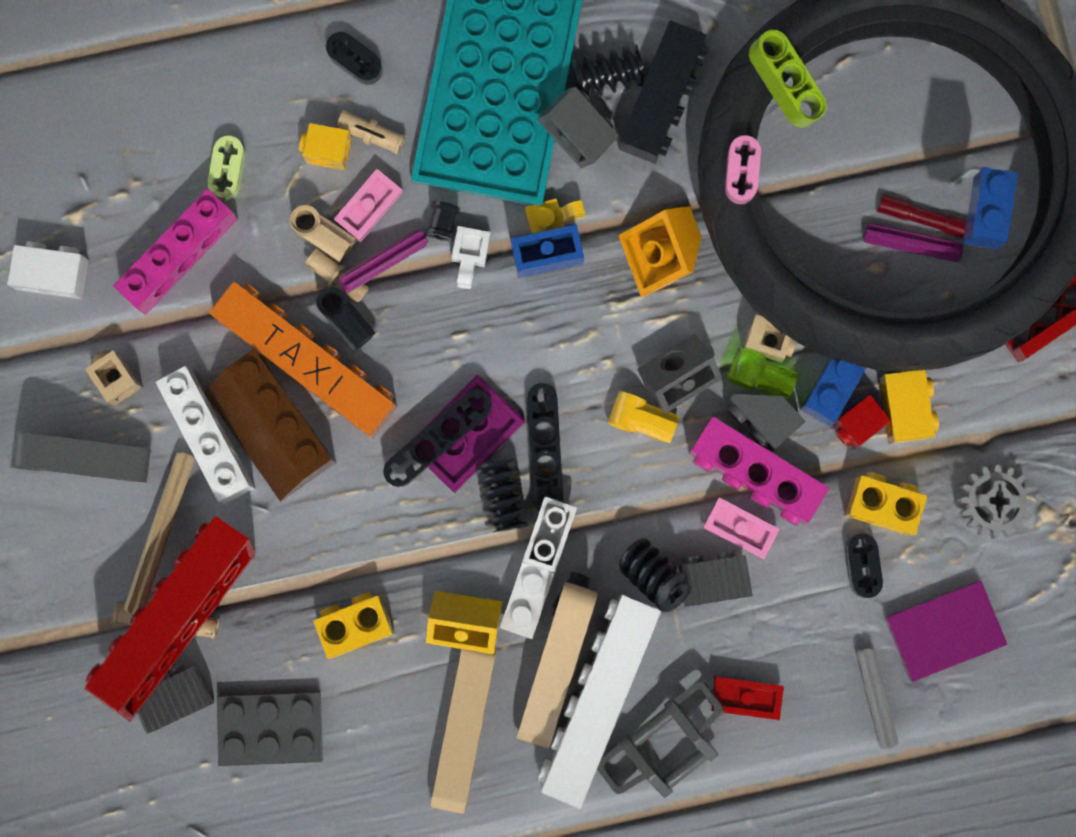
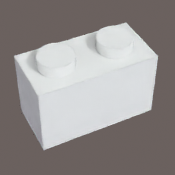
M26 242V246L14 245L7 285L18 291L83 299L89 260L79 254V249L59 246V251L47 250V245L37 242Z

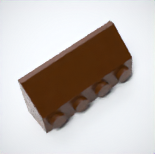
M255 349L225 368L204 391L280 502L336 463L265 360Z

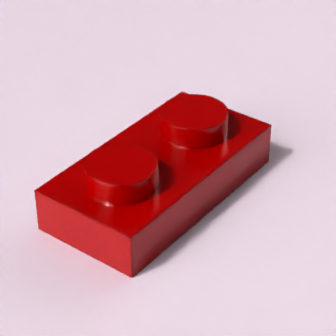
M714 677L713 694L723 705V713L780 721L784 686ZM711 703L710 711H714L715 708Z

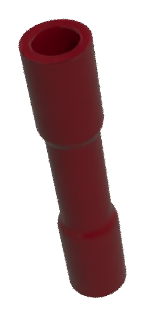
M882 193V199L877 209L878 213L903 221L909 220L941 230L943 233L951 236L964 238L967 219L914 205L910 201Z

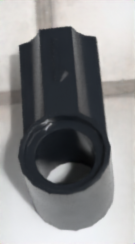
M326 287L320 291L316 299L318 310L353 352L365 345L376 334L339 288ZM330 295H337L342 300L341 307L335 312H328L324 308L325 299Z

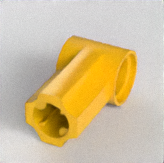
M619 391L607 423L623 431L634 434L639 432L670 444L680 416L671 412L665 414L662 409L647 404L646 400L630 393Z

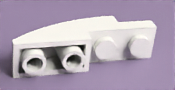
M544 497L500 629L532 640L577 507Z

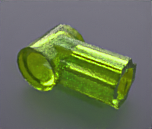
M738 347L726 380L743 388L751 390L756 388L773 396H783L788 401L796 385L799 373L767 361L764 355L756 351Z

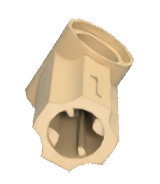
M301 205L296 207L291 213L290 224L294 233L300 239L308 241L339 263L346 258L356 242L355 237L320 215L312 206ZM303 216H312L315 219V224L309 230H302L297 227L299 219Z

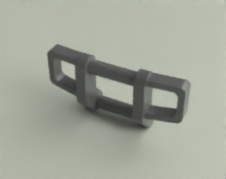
M698 681L676 699L671 698L664 704L665 708L632 735L626 734L618 741L619 744L601 758L597 770L616 794L624 793L646 779L666 798L673 792L672 788L707 760L711 762L719 756L712 744L702 734L723 714L724 707L705 682ZM701 690L713 704L715 710L697 729L679 705L696 691ZM674 719L698 750L663 777L655 770L639 749V746ZM624 750L642 774L624 785H619L607 770L606 764Z

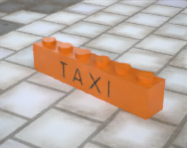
M233 281L209 314L373 439L396 410L397 406L391 401L395 396L380 384L373 388L365 382L368 375L354 364H351L349 368L338 361L341 355L325 343L321 348L314 343L312 338L315 335L303 325L298 323L296 327H293L285 320L288 314L277 305L272 303L267 307L259 301L262 294L248 283L241 287Z

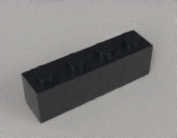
M669 20L621 138L619 150L656 164L659 155L666 157L673 139L667 136L671 125L678 127L685 110L684 107L679 106L684 94L687 96L691 95L697 77L692 76L696 64L702 66L707 56L709 47L704 46L707 34Z

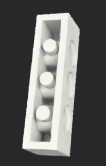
M184 366L156 381V385L217 501L227 504L255 489L194 371Z

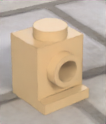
M755 315L742 351L782 362L786 356H792L797 342L777 330L764 317ZM765 337H774L776 346H766L764 342Z
M106 350L97 354L91 359L90 362L92 364L85 368V371L105 401L113 406H116L143 388L121 355L114 350L111 352ZM118 371L119 379L111 383L109 379L110 374Z

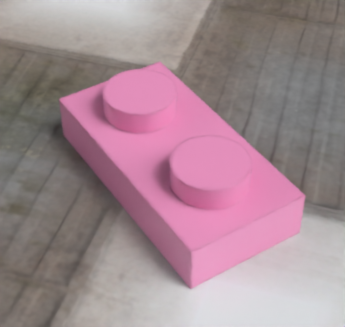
M376 169L337 214L334 221L361 243L403 194V190Z
M720 497L717 499L703 526V529L762 560L765 559L780 530Z

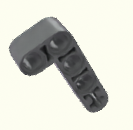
M15 432L10 468L147 483L151 449Z

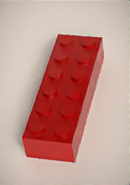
M214 516L210 523L206 521L200 526L195 534V539L197 540L189 550L184 549L178 555L173 564L175 569L169 577H163L158 581L152 591L153 598L146 607L142 605L135 611L130 620L131 627L124 636L120 634L113 640L108 648L110 653L102 665L97 663L86 677L88 683L84 688L98 701L129 723L256 555L250 539L217 516Z

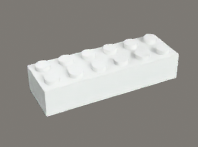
M619 595L618 600H610L603 617L609 620L605 632H597L590 649L596 652L591 665L584 663L577 680L582 685L578 697L571 695L565 709L564 716L569 717L565 729L558 727L551 743V749L556 750L551 761L544 760L537 781L542 783L541 793L581 809L660 616V610L624 595Z

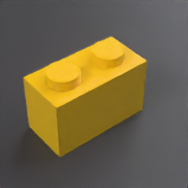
M926 370L885 374L880 377L879 383L883 410L891 420L886 425L889 445L929 440L936 437L935 431L939 430V419L937 412L931 409L930 397L934 396V387L931 377L926 376Z
M435 591L428 617L426 643L494 654L503 601Z

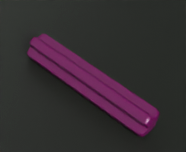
M867 224L863 235V241L867 244L952 262H959L963 253V244L959 242L875 224Z
M416 229L341 274L338 281L343 290L349 293L426 247L428 240L420 229Z

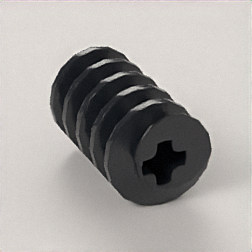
M637 44L635 45L634 54H632L627 46L623 47L621 58L613 49L609 51L608 61L601 52L597 53L595 64L589 56H584L582 67L576 59H572L577 89L585 92L590 99L592 88H595L598 94L603 96L605 85H608L613 93L617 92L618 82H621L626 90L630 89L631 79H634L639 87L643 85L644 71Z
M514 459L485 463L476 467V473L486 475V477L478 481V485L489 488L480 497L481 500L491 502L482 509L483 513L493 515L492 518L485 521L486 527L496 528L492 533L529 526L527 521L518 520V517L526 512V508L515 506V503L524 499V496L513 493L514 489L521 486V481L511 480V476L519 472V468L508 465Z
M647 538L635 541L620 559L619 568L621 574L629 578V581L638 587V590L646 595L647 599L655 604L656 608L661 612H670L676 609L688 597L691 587L689 584H685L686 575L682 571L677 572V566L673 563H668V558L664 554L660 555L659 549L651 546V542Z

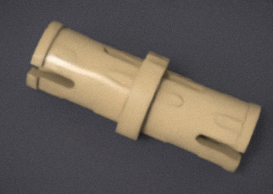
M346 110L342 111L336 128L349 130L350 135L362 139L363 144L370 146L372 143L394 152L396 155L400 153L406 137L404 134L401 135L379 125V121L375 119L369 121ZM358 126L363 127V128H365V129H367V130H370V131H372V132H374V133H377V134H379V135H382V136H384L385 138L382 139V138H380V137H378V136H375V135H373V134H371V133H368V132H366V131H363V130H361V129H359V128H357V127H358Z

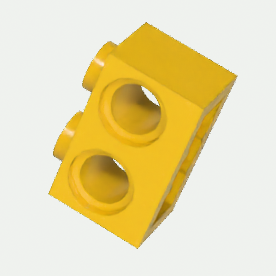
M867 472L866 476L856 477L845 512L846 517L907 536L916 535L927 495L918 493L919 487L900 482L899 486L886 483L887 477L873 472ZM867 488L873 489L878 495V502L874 507L867 506L863 501L862 495ZM900 498L905 499L910 504V513L907 517H902L896 512L895 505Z
M367 592L352 598V606L340 610L339 605L336 604L319 611L321 618L313 620L327 660L395 634L380 595L372 597L371 592ZM366 608H372L378 614V621L371 628L365 627L360 620V615ZM335 620L341 621L346 628V633L340 640L331 638L328 632L329 625Z

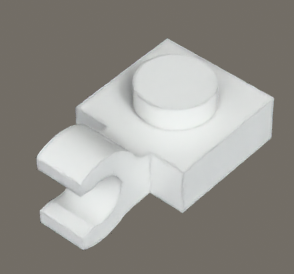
M457 227L451 257L453 262L461 263L457 287L471 290L475 266L485 267L491 232Z

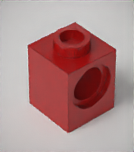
M868 395L837 419L834 423L837 429L834 432L846 447L851 445L853 449H856L889 424L891 420L872 396Z

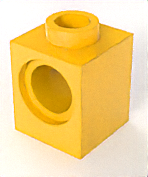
M309 123L307 133L302 132L299 152H303V157L308 164L346 170L352 137L349 130Z

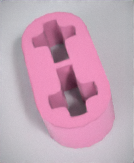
M747 135L736 138L731 143L728 152L725 192L728 199L736 204L750 202L757 192L759 183L761 147L756 139ZM742 145H747L748 151L754 152V155H749L746 166H741V155L735 153V151L740 150ZM740 174H745V185L751 186V189L746 190L744 195H739L738 189L732 188V185L737 184Z

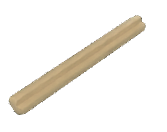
M178 452L175 455L124 605V611L133 615L140 606H146L194 464V458L190 454Z

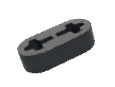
M345 32L334 33L328 38L326 51L329 59L364 85H371L380 80L383 74V67L380 58L374 52ZM346 42L347 49L352 56L349 57L343 52L335 55L336 49L334 45L339 44L342 46ZM358 59L366 65L373 62L375 72L372 74L366 72L362 75L361 66L357 63Z
M868 534L854 535L845 545L850 587L856 596L872 598L877 596L883 587L879 548L872 536ZM859 539H862L864 545L870 546V552L865 553L866 564L863 565L860 554L853 552V547L858 546ZM862 568H866L868 578L875 581V585L870 586L868 593H866L865 588L858 587V581L863 579Z

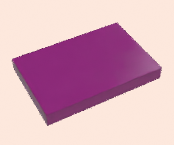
M478 374L428 424L430 425L471 390H482L491 399L492 410L490 415L429 467L454 494L476 473V467L485 464L526 422ZM474 397L469 400L471 407L465 413H463L461 407L455 411L463 417L466 426L473 422L468 419L472 412L478 411L480 414L484 412L483 403L485 400L483 398L480 400H476ZM454 418L444 420L441 426L442 433L447 437L458 435L461 429L459 421ZM428 440L420 441L416 445V455L420 459L431 458L435 452L434 444Z
M982 581L974 582L885 617L910 682L917 681L1008 645Z

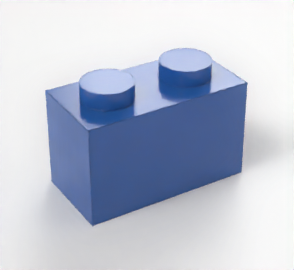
M983 167L974 176L963 244L998 250L1008 241L1019 173Z
M577 224L510 238L518 278L584 264V254Z
M829 358L800 410L827 426H831L837 421L866 368L844 361L837 362Z

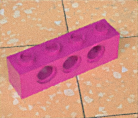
M207 188L127 270L113 287L136 309L146 315L230 229L238 218Z
M713 416L689 452L690 455L695 457L692 461L695 465L707 472H710L713 468L724 476L721 480L736 490H739L741 486L753 493L750 497L752 500L766 508L770 504L782 511L779 516L795 526L799 522L802 524L810 522L830 489ZM722 447H730L736 452L737 457L734 464L727 465L720 460L719 451ZM751 465H760L765 470L763 482L756 483L749 478L748 470ZM781 482H787L794 488V496L790 501H785L778 495L777 489Z

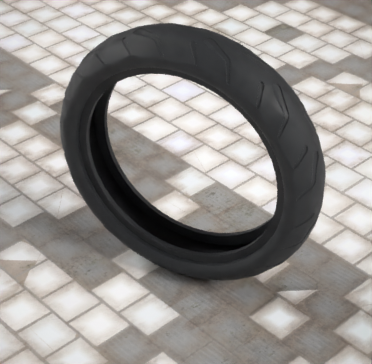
M1002 0L795 1L755 32L727 66L705 115L698 154L701 211L713 247L726 273L751 307L777 330L798 344L837 362L844 361L860 367L885 371L932 370L950 367L998 349L1039 320L1065 291L1076 275V73L1062 52L1037 25ZM778 30L787 37L803 64L806 65L819 55L854 41L878 37L913 38L929 41L960 53L993 76L1008 92L1027 123L1034 142L1039 170V197L1035 218L1021 252L1005 274L987 291L966 302L944 309L915 313L887 312L850 302L831 293L805 274L786 254L774 236L760 203L758 189L753 199L746 204L733 203L728 199L725 192L727 159L731 143L736 138L745 135L757 140L764 112L774 98L749 58V48L755 40L766 31ZM763 43L764 52L769 56H774L773 47ZM782 72L783 82L786 83L791 76ZM742 145L739 151H735V153L741 155V166H746L749 155H754V152L748 151L747 145ZM740 174L737 184L732 185V188H737L738 194L744 195L746 190L751 189V186L745 185V174Z

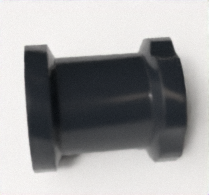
M432 201L430 206L433 209L429 228L425 229L424 235L436 240L452 242L454 239L452 234L455 215L459 214L460 207L443 201Z

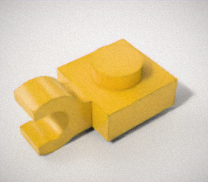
M557 198L543 202L542 206L531 205L524 207L532 234L565 227V222L586 217L582 200L571 202L560 208Z

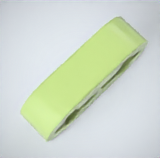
M223 136L216 141L210 164L208 188L222 201H229L238 194L244 169L246 151L242 143L233 136ZM229 145H233L238 153L237 155H231L229 165H226L227 159L221 152L222 150H228ZM226 171L228 172L227 179L232 186L226 187L224 192H221L216 182L223 181L224 172Z

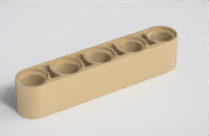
M568 582L564 583L516 739L547 749L550 748L598 595L597 591Z
M495 647L494 654L461 650L430 808L465 814L497 647Z

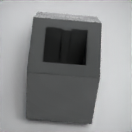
M733 394L726 401L730 406L727 411L740 425L745 422L753 431L750 434L753 441L764 448L767 447L771 452L806 422L783 396Z

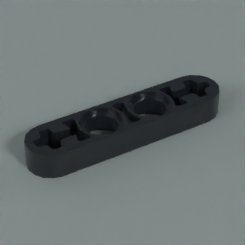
M545 383L535 384L527 395L533 503L538 512H540L542 506L538 498L544 496V485L537 487V480L548 482L558 479V486L551 485L552 496H558L559 502L563 503L564 499L558 399L554 388ZM539 390H545L546 396H552V401L546 403V414L553 412L554 418L540 417L533 419V413L540 414L539 403L532 400L533 397L538 396ZM541 423H548L554 429L553 438L547 442L537 440L534 434L535 428ZM545 456L551 457L556 463V470L548 476L540 474L536 468L538 460Z
M477 389L471 390L462 396L385 463L383 473L386 481L398 488L405 487L413 482L490 415L492 402L489 395ZM474 397L476 400L483 398L485 400L483 403L484 412L481 414L478 411L472 412L468 419L473 422L466 426L463 417L455 411L461 407L463 413H465L471 407L469 402L471 398ZM448 418L458 420L461 425L460 432L454 437H447L441 431L442 423ZM422 440L431 441L435 446V452L429 459H420L416 455V445ZM409 451L413 460L420 464L421 467L415 471L414 466L410 465L405 470L406 479L402 481L400 478H395L393 480L391 475L394 471L391 467L394 464L403 466L409 461L403 457Z

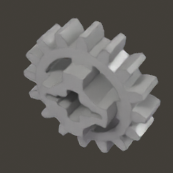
M996 464L992 466L990 473L986 466L979 468L980 477L974 473L969 474L967 477L971 485L963 484L960 486V489L966 495L957 499V503L965 504L966 509L962 510L959 515L970 517L966 526L968 528L978 526L977 535L984 536L990 531L991 539H999L1001 531L1005 537L1013 536L1011 527L1016 530H1022L1025 527L1020 520L1031 519L1032 515L1026 511V507L1035 505V501L1027 499L1026 494L1033 490L1032 487H1022L1021 484L1025 480L1023 475L1016 478L1012 477L1014 468H1007L1002 473L1001 466ZM988 480L986 490L977 495L976 491L979 486ZM1006 483L1013 489L1016 496H1013L1006 488ZM995 497L1001 500V506L996 507V505L990 504V498ZM976 508H979L985 515V520L979 516ZM1011 509H1016L1011 519L1003 523L1006 514Z

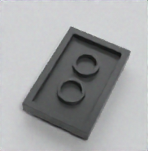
M321 692L218 696V766L322 762Z

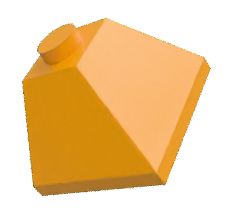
M690 206L666 209L618 235L640 296L645 297L693 273L702 236Z

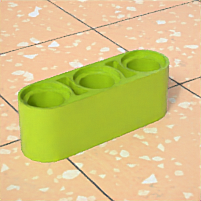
M769 30L755 40L749 48L750 61L788 121L795 127L805 128L819 120L826 112L827 102L787 37L778 30ZM763 43L773 47L774 56H769L764 52ZM782 72L792 77L793 86H788L783 82ZM801 102H805L810 106L812 110L811 116L802 112Z

